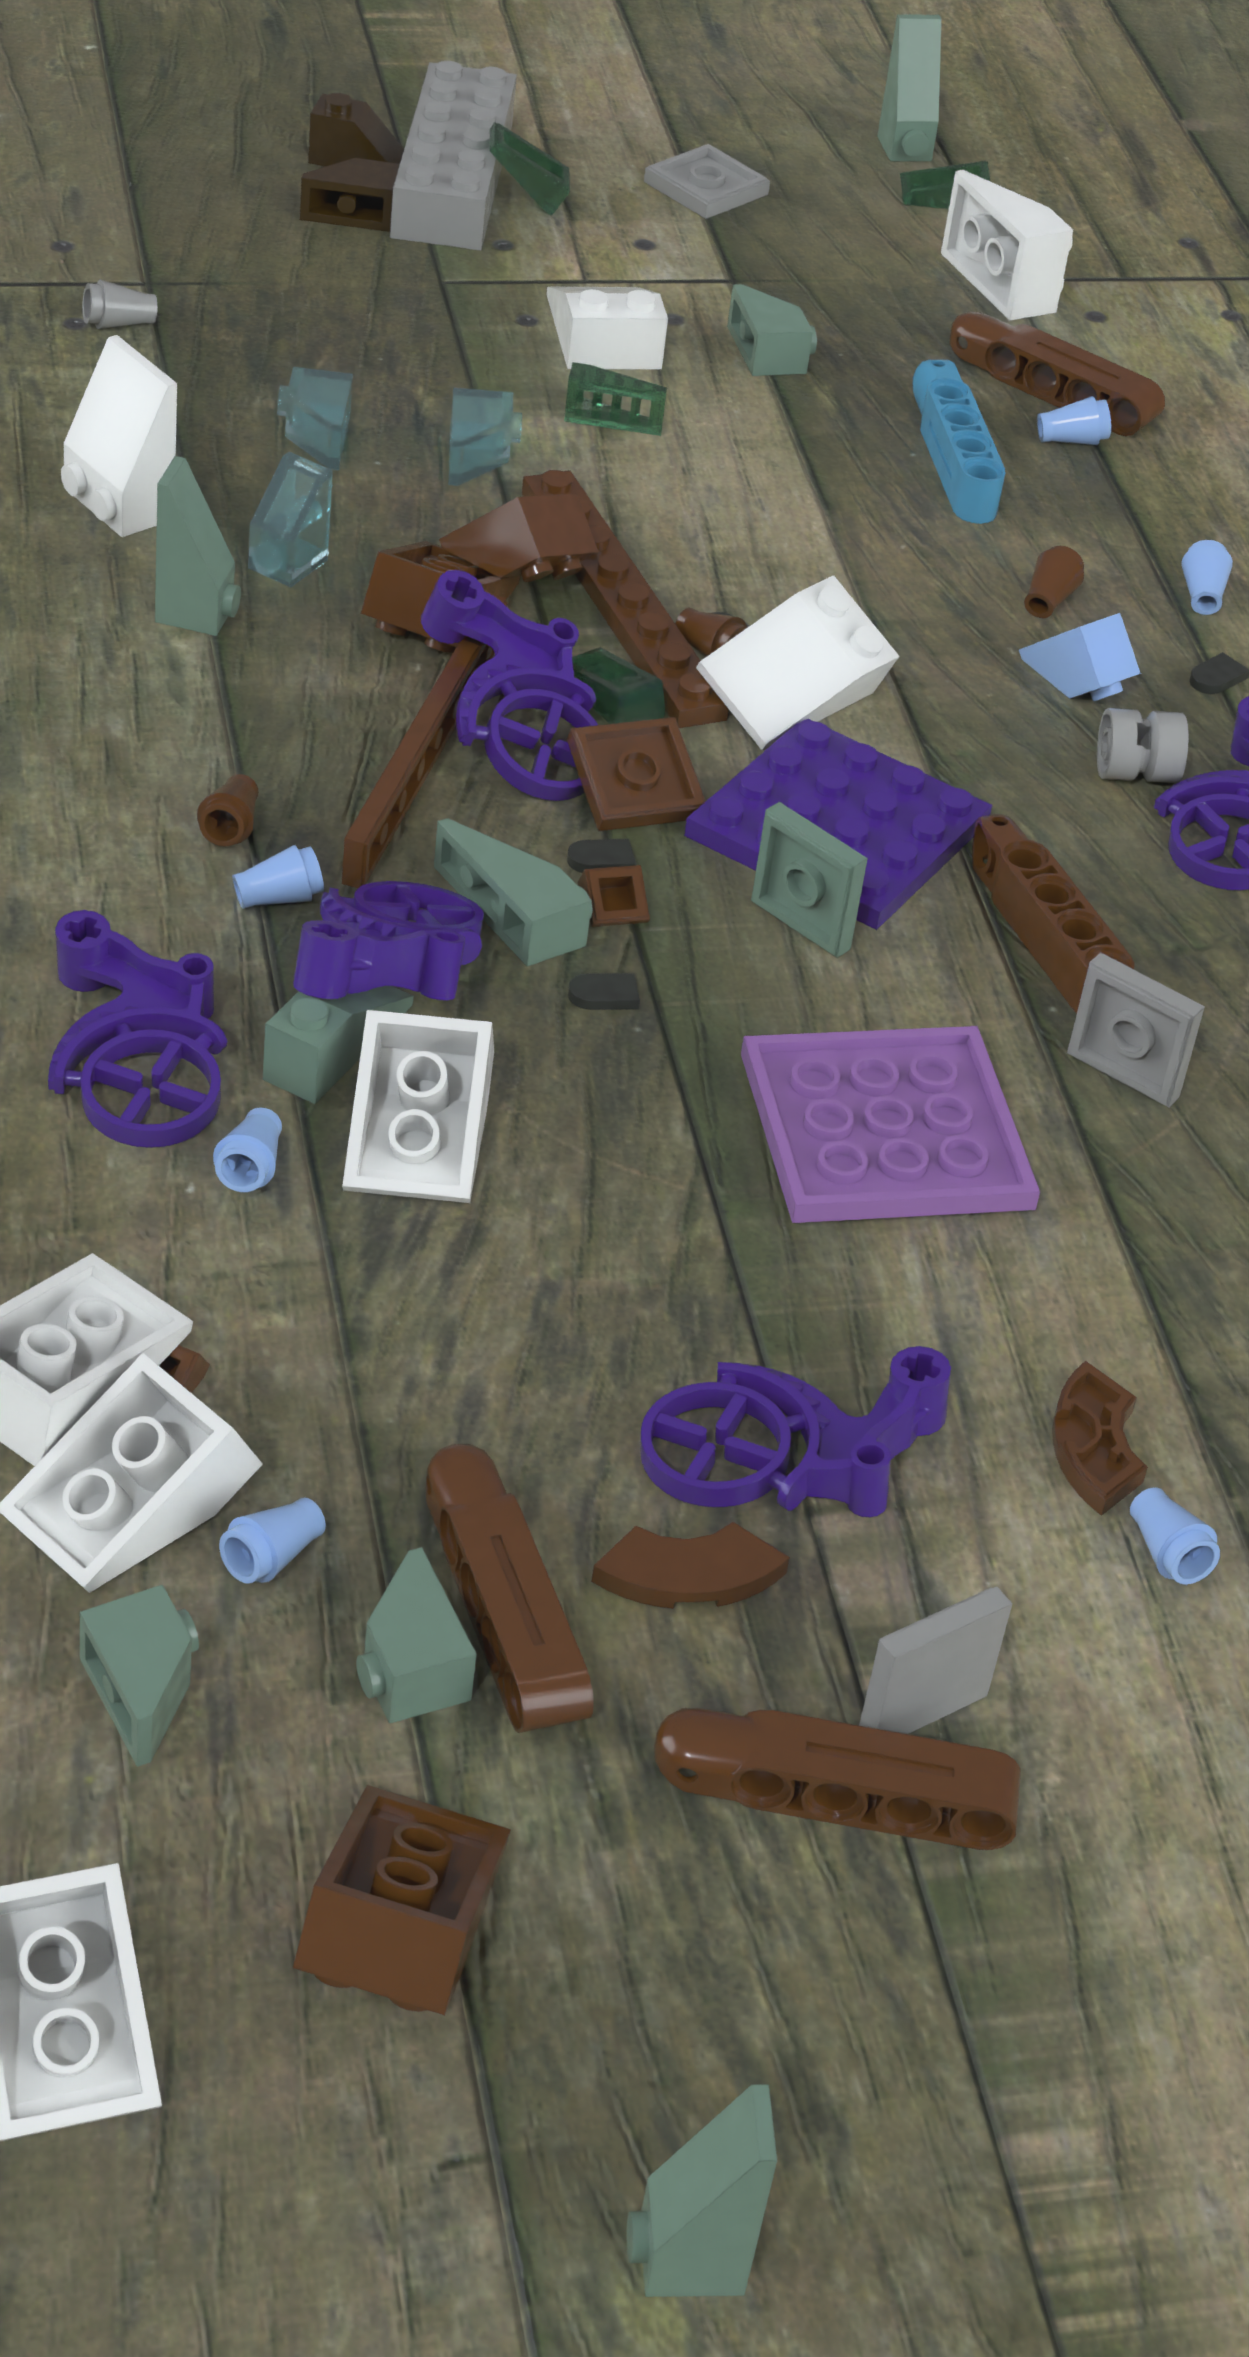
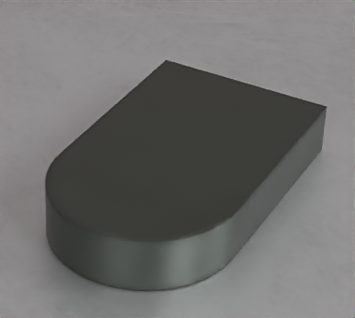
M1222 652L1195 666L1191 671L1189 683L1199 692L1218 694L1248 679L1249 669Z
M630 839L579 840L569 846L567 854L568 865L580 873H583L585 869L636 865Z
M586 973L575 976L569 983V1000L582 1009H639L640 998L635 973Z

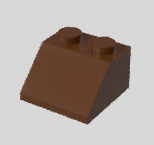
M577 494L517 497L439 539L442 549L497 577L522 576L524 582L535 581L549 574H552L554 580L566 578L583 569L581 561L599 553Z

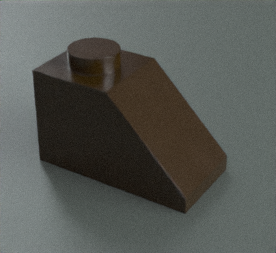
M343 93L321 95L310 113L308 163L326 167L353 158L400 164L404 148L367 102L353 100L349 95Z
M353 158L303 173L301 178L300 220L390 232L393 187L400 164Z

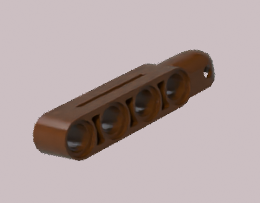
M975 311L958 315L952 323L950 345L960 359L985 369L997 380L1058 408L1091 396L1096 401L1106 400L1111 417V432L1118 435H1134L1160 415L1165 407L1164 393L1153 380L1030 325L1019 324L1012 326L992 316ZM960 336L966 339L967 348H962L959 344Z
M993 814L977 819L972 844V865L974 871L992 893L991 899L993 904L1071 1008L1077 1013L1090 961L1101 952L1134 969L1135 963L1131 955L1047 848L1040 843L1029 840L1018 825L1007 815Z
M451 1444L441 1448L432 1457L427 1468L426 1502L440 1535L449 1567L514 1730L517 1733L591 1718L594 1700L586 1664L515 1496L511 1493H506L494 1461L485 1450L471 1444Z
M681 1708L668 1715L661 1722L656 1733L654 1754L660 1772L671 1784L684 1792L738 1801L746 1807L761 1811L977 1850L1003 1848L1010 1844L1016 1836L1021 1778L1020 1767L1013 1758L996 1750L775 1710H756L741 1716L702 1708ZM678 1769H690L696 1772L697 1774L694 1776L686 1777L682 1775L678 1771Z

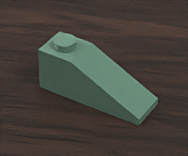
M897 15L877 135L890 161H932L939 122L940 15Z
M175 456L157 483L155 622L217 636L228 617H235L240 604L241 587L234 584L235 561L186 458Z
M446 818L437 822L434 868L460 895L472 900L481 907L484 913L483 920L527 967L586 946L589 920L593 912L592 900L582 887L577 886L560 867Z
M383 986L365 992L347 994L339 999L316 998L298 991L265 1023L263 1080L316 1104L360 1059L367 1010L405 1014L413 1005L414 996L393 986Z
M752 2084L648 2177L642 2210L629 2211L627 2219L629 2263L643 2264L645 2297L745 2295L777 2163L769 2084Z

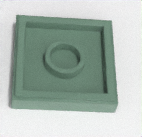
M778 802L766 809L751 901L838 958L851 950L868 858L781 802Z

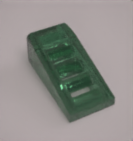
M494 122L490 128V152L536 203L550 216L553 215L570 193L569 167L500 123Z
M988 161L900 173L903 204L949 209L955 172L965 170L990 181Z
M572 362L568 378L564 421L661 436L667 387L597 366ZM584 391L593 392V400L584 398ZM603 393L612 395L611 405L602 403ZM622 396L632 398L630 411L621 409ZM642 399L651 400L649 417L640 414Z
M601 647L572 657L574 677L593 689L596 695V702L593 708L609 724L664 718L665 702L663 681Z

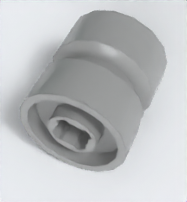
M1107 708L1101 718L1097 740V768L1101 779L1132 781L1138 773H1142L1147 782L1179 783L1187 762L1189 741L1188 723L1184 713L1152 711L1144 719L1138 710Z

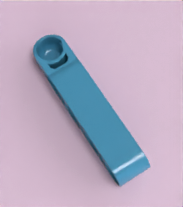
M925 360L918 365L913 376V393L922 415L920 424L921 434L956 516L970 523H989L997 516L1005 478V467L972 391L962 381L955 363L950 360Z

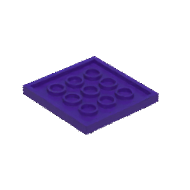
M807 718L789 729L710 797L705 804H702L686 819L684 836L756 871L766 809L781 802L868 858L856 920L877 930L973 838L977 819L991 815L992 805L972 796L964 789L955 788L925 774L917 767L906 765L876 751L870 745L859 743L830 729L823 723Z

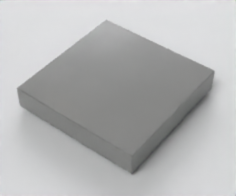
M710 144L645 167L644 182L705 219L767 196L770 186V180Z
M1100 952L1089 963L1067 1053L1169 1108L1180 1097L1205 1006Z
M996 1586L880 1638L859 1726L909 1734L986 1697L1010 1615L1011 1601Z

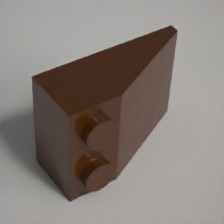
M428 541L378 551L361 614L377 619L375 627L380 630L405 636L407 630L426 636L425 645L436 650L453 653L459 642L451 644L439 642L430 637L421 624V614L440 576L449 570L467 572L482 584L485 592L505 597L506 601L518 586L521 576L499 578L442 549V546Z
M367 1785L314 1884L293 1968L314 1974L319 1981L332 1987H355L387 1997L398 2007L409 2011L423 2012L429 2010L445 2015L460 1980L511 1829Z

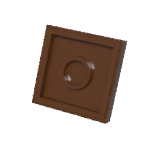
M675 717L570 729L567 742L598 831L686 821L689 815L702 804H705V798Z

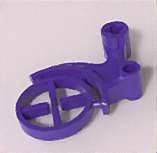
M449 570L443 573L438 579L421 614V624L430 637L447 644L458 643L465 636L489 645L495 652L494 658L486 661L473 672L460 694L456 711V729L459 742H462V746H471L474 739L484 740L486 753L496 771L509 784L528 795L545 800L562 801L584 794L580 778L570 781H554L544 778L550 755L558 761L576 767L568 742L557 740L552 751L548 745H542L535 756L532 770L529 772L514 761L501 741V738L528 749H533L539 738L542 743L549 744L557 731L560 717L575 728L598 725L595 719L587 712L596 702L595 692L589 685L574 677L572 649L579 637L577 627L565 618H555L549 622L548 626L522 618L508 609L499 599L485 592L482 584L469 573L460 570ZM503 694L505 697L495 707L487 725H476L479 707L491 698ZM525 708L547 711L541 734L536 729L503 716L514 710Z
M1249 696L1241 700L1238 705L1230 747L1233 758L1246 766H1249ZM1223 770L1208 772L1185 779L1163 792L1155 800L1154 809L1158 810V815L1164 818L1170 813L1174 814L1168 848L1173 861L1179 869L1196 881L1212 887L1227 890H1248L1249 824L1238 828L1232 857L1243 868H1227L1211 864L1207 861L1224 854L1229 825L1219 815H1231L1249 819V771ZM1196 821L1213 837L1186 847L1181 839L1180 832L1188 824Z
M381 881L362 885L355 891L354 898L341 897L338 893L339 889L330 888L329 893L323 892L321 898L320 915L323 920L309 921L302 925L293 986L299 992L316 998L339 999L347 994L365 992L383 986H396L420 992L428 998L452 1000L456 997L461 965L474 961L481 951L482 940L480 935L484 913L481 907L472 900L443 888L413 882Z
M80 910L64 915L57 922L55 928L59 980L64 986L74 991H95L105 985H109L121 990L122 993L116 999L85 1014L65 1033L52 1056L48 1075V1090H54L55 1094H64L66 1085L81 1087L82 1106L91 1124L105 1136L126 1145L146 1148L164 1147L186 1141L199 1134L214 1119L221 1100L220 1071L217 1062L211 1054L217 1055L227 1046V1038L223 1030L216 1023L208 1019L214 1013V965L212 960L200 953L186 954L178 962L161 959L149 955L138 948L127 937L112 931L107 919L97 912ZM139 1053H162L151 1070L152 1086L159 1089V1100L162 1104L189 1112L190 1114L167 1123L140 1124L151 1106L150 1089L143 1087L142 1073L114 1064V1062ZM90 1055L86 1063L84 1064L83 1070L74 1071L76 1066L85 1057ZM181 1059L192 1063L205 1075L210 1085L208 1095L167 1082ZM95 1081L135 1094L120 1118L107 1112L96 1101L92 1093Z
M916 1346L899 1351L892 1358L889 1381L872 1411L862 1417H853L840 1411L818 1389L792 1375L757 1365L718 1362L717 1382L696 1383L673 1390L657 1400L648 1410L641 1426L640 1455L642 1465L648 1477L662 1491L678 1500L693 1505L705 1507L741 1505L762 1497L774 1488L779 1491L777 1504L788 1511L796 1508L806 1496L847 1503L849 1510L861 1517L878 1516L887 1508L891 1460L900 1452L909 1448L917 1436L930 1435L939 1431L945 1424L951 1366L949 1360L941 1352L933 1348ZM699 1408H725L716 1423L715 1442L718 1445H724L725 1460L756 1470L757 1472L731 1481H705L715 1465L716 1447L713 1443L707 1442V1430L705 1427L676 1418L675 1416ZM745 1414L756 1418L772 1432L779 1446L778 1451L732 1437ZM800 1431L805 1440L807 1451L799 1465L786 1476L785 1473L790 1460L791 1433ZM654 1437L699 1451L684 1475L669 1467L658 1456L652 1444Z

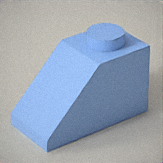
M1120 613L1019 649L1022 660L1069 699L1090 692L1093 701L1123 691L1121 680L1141 674Z

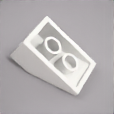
M965 170L955 172L941 254L1007 319L1016 320L1051 314L1057 311L1060 292L1064 286V273L1068 253L1072 247L1073 229L1049 207Z
M547 286V298L567 369L662 370L668 317L659 293L640 287Z
M115 335L108 337L64 441V466L61 469V479L64 488L70 495L77 498L99 520L105 522L117 534L125 537L157 526V483L176 456L177 383L122 338Z
M833 575L787 599L701 660L696 669L759 748L763 750L771 746L789 729L808 718L818 722L873 694L900 656Z
M367 1010L342 1184L343 1191L470 1203L488 1106L494 1058L492 1022Z
M93 1253L0 1305V1442L35 1466L142 1353L159 1366L191 1332L193 1321Z
M142 1353L0 1502V1513L90 1593L215 1516L263 1463L228 1423Z
M119 1863L0 1886V2141L162 2107Z

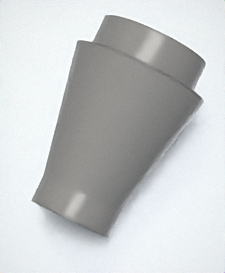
M100 279L97 284L87 283L85 286L82 301L83 319L85 323L95 324L97 329L141 323L154 324L157 316V297L155 294L142 293Z

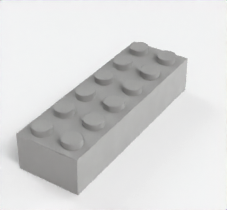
M454 61L429 62L393 187L390 238L482 250L513 123L517 74L506 73L498 67L475 69L462 67Z

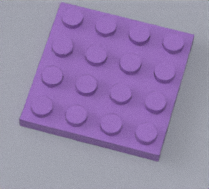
M978 1026L743 1037L741 1057L792 1223L1036 1210L1040 1190Z

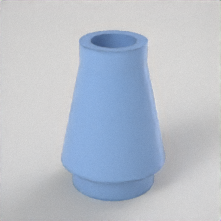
M1091 396L1050 412L1038 413L1037 429L1041 443L1053 441L1098 445L1100 440L1109 439L1111 435V417L1107 401H1096Z
M1202 540L1194 543L1184 555L1181 563L1191 596V607L1195 612L1202 615L1214 614L1220 610L1222 596L1233 565L1232 557L1226 548L1214 540Z
M292 845L250 869L232 875L234 889L242 909L255 905L312 901L313 894L324 891L320 866L311 846L298 850L296 845Z
M267 1108L252 1109L245 1119L216 1145L213 1153L215 1171L219 1180L226 1187L237 1192H251L266 1185L274 1176L278 1137L282 1131V1122L275 1112Z
M1160 1488L1146 1489L1135 1497L1130 1506V1515L1138 1524L1159 1573L1165 1578L1174 1579L1177 1583L1185 1585L1196 1583L1208 1576L1214 1570L1220 1558L1217 1534L1214 1529L1171 1500Z
M300 1498L288 1505L237 1517L231 1521L228 1531L224 1532L220 1538L219 1550L222 1561L232 1576L240 1582L247 1584L255 1581L260 1583L269 1582L312 1540L324 1533L326 1528L324 1515L313 1500Z

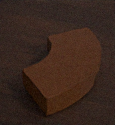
M1085 1361L1072 1373L1061 1391L1053 1420L1052 1437L1055 1455L1066 1479L1077 1494L1102 1516L1144 1482L1148 1467L1130 1449L1123 1432L1124 1423L1132 1414L1137 1397Z
M734 1522L714 1534L691 1539L659 1536L635 1526L594 1565L591 1582L623 1598L656 1607L674 1609L675 1602L715 1601L716 1606L719 1607L752 1597L775 1584L787 1573L790 1557Z

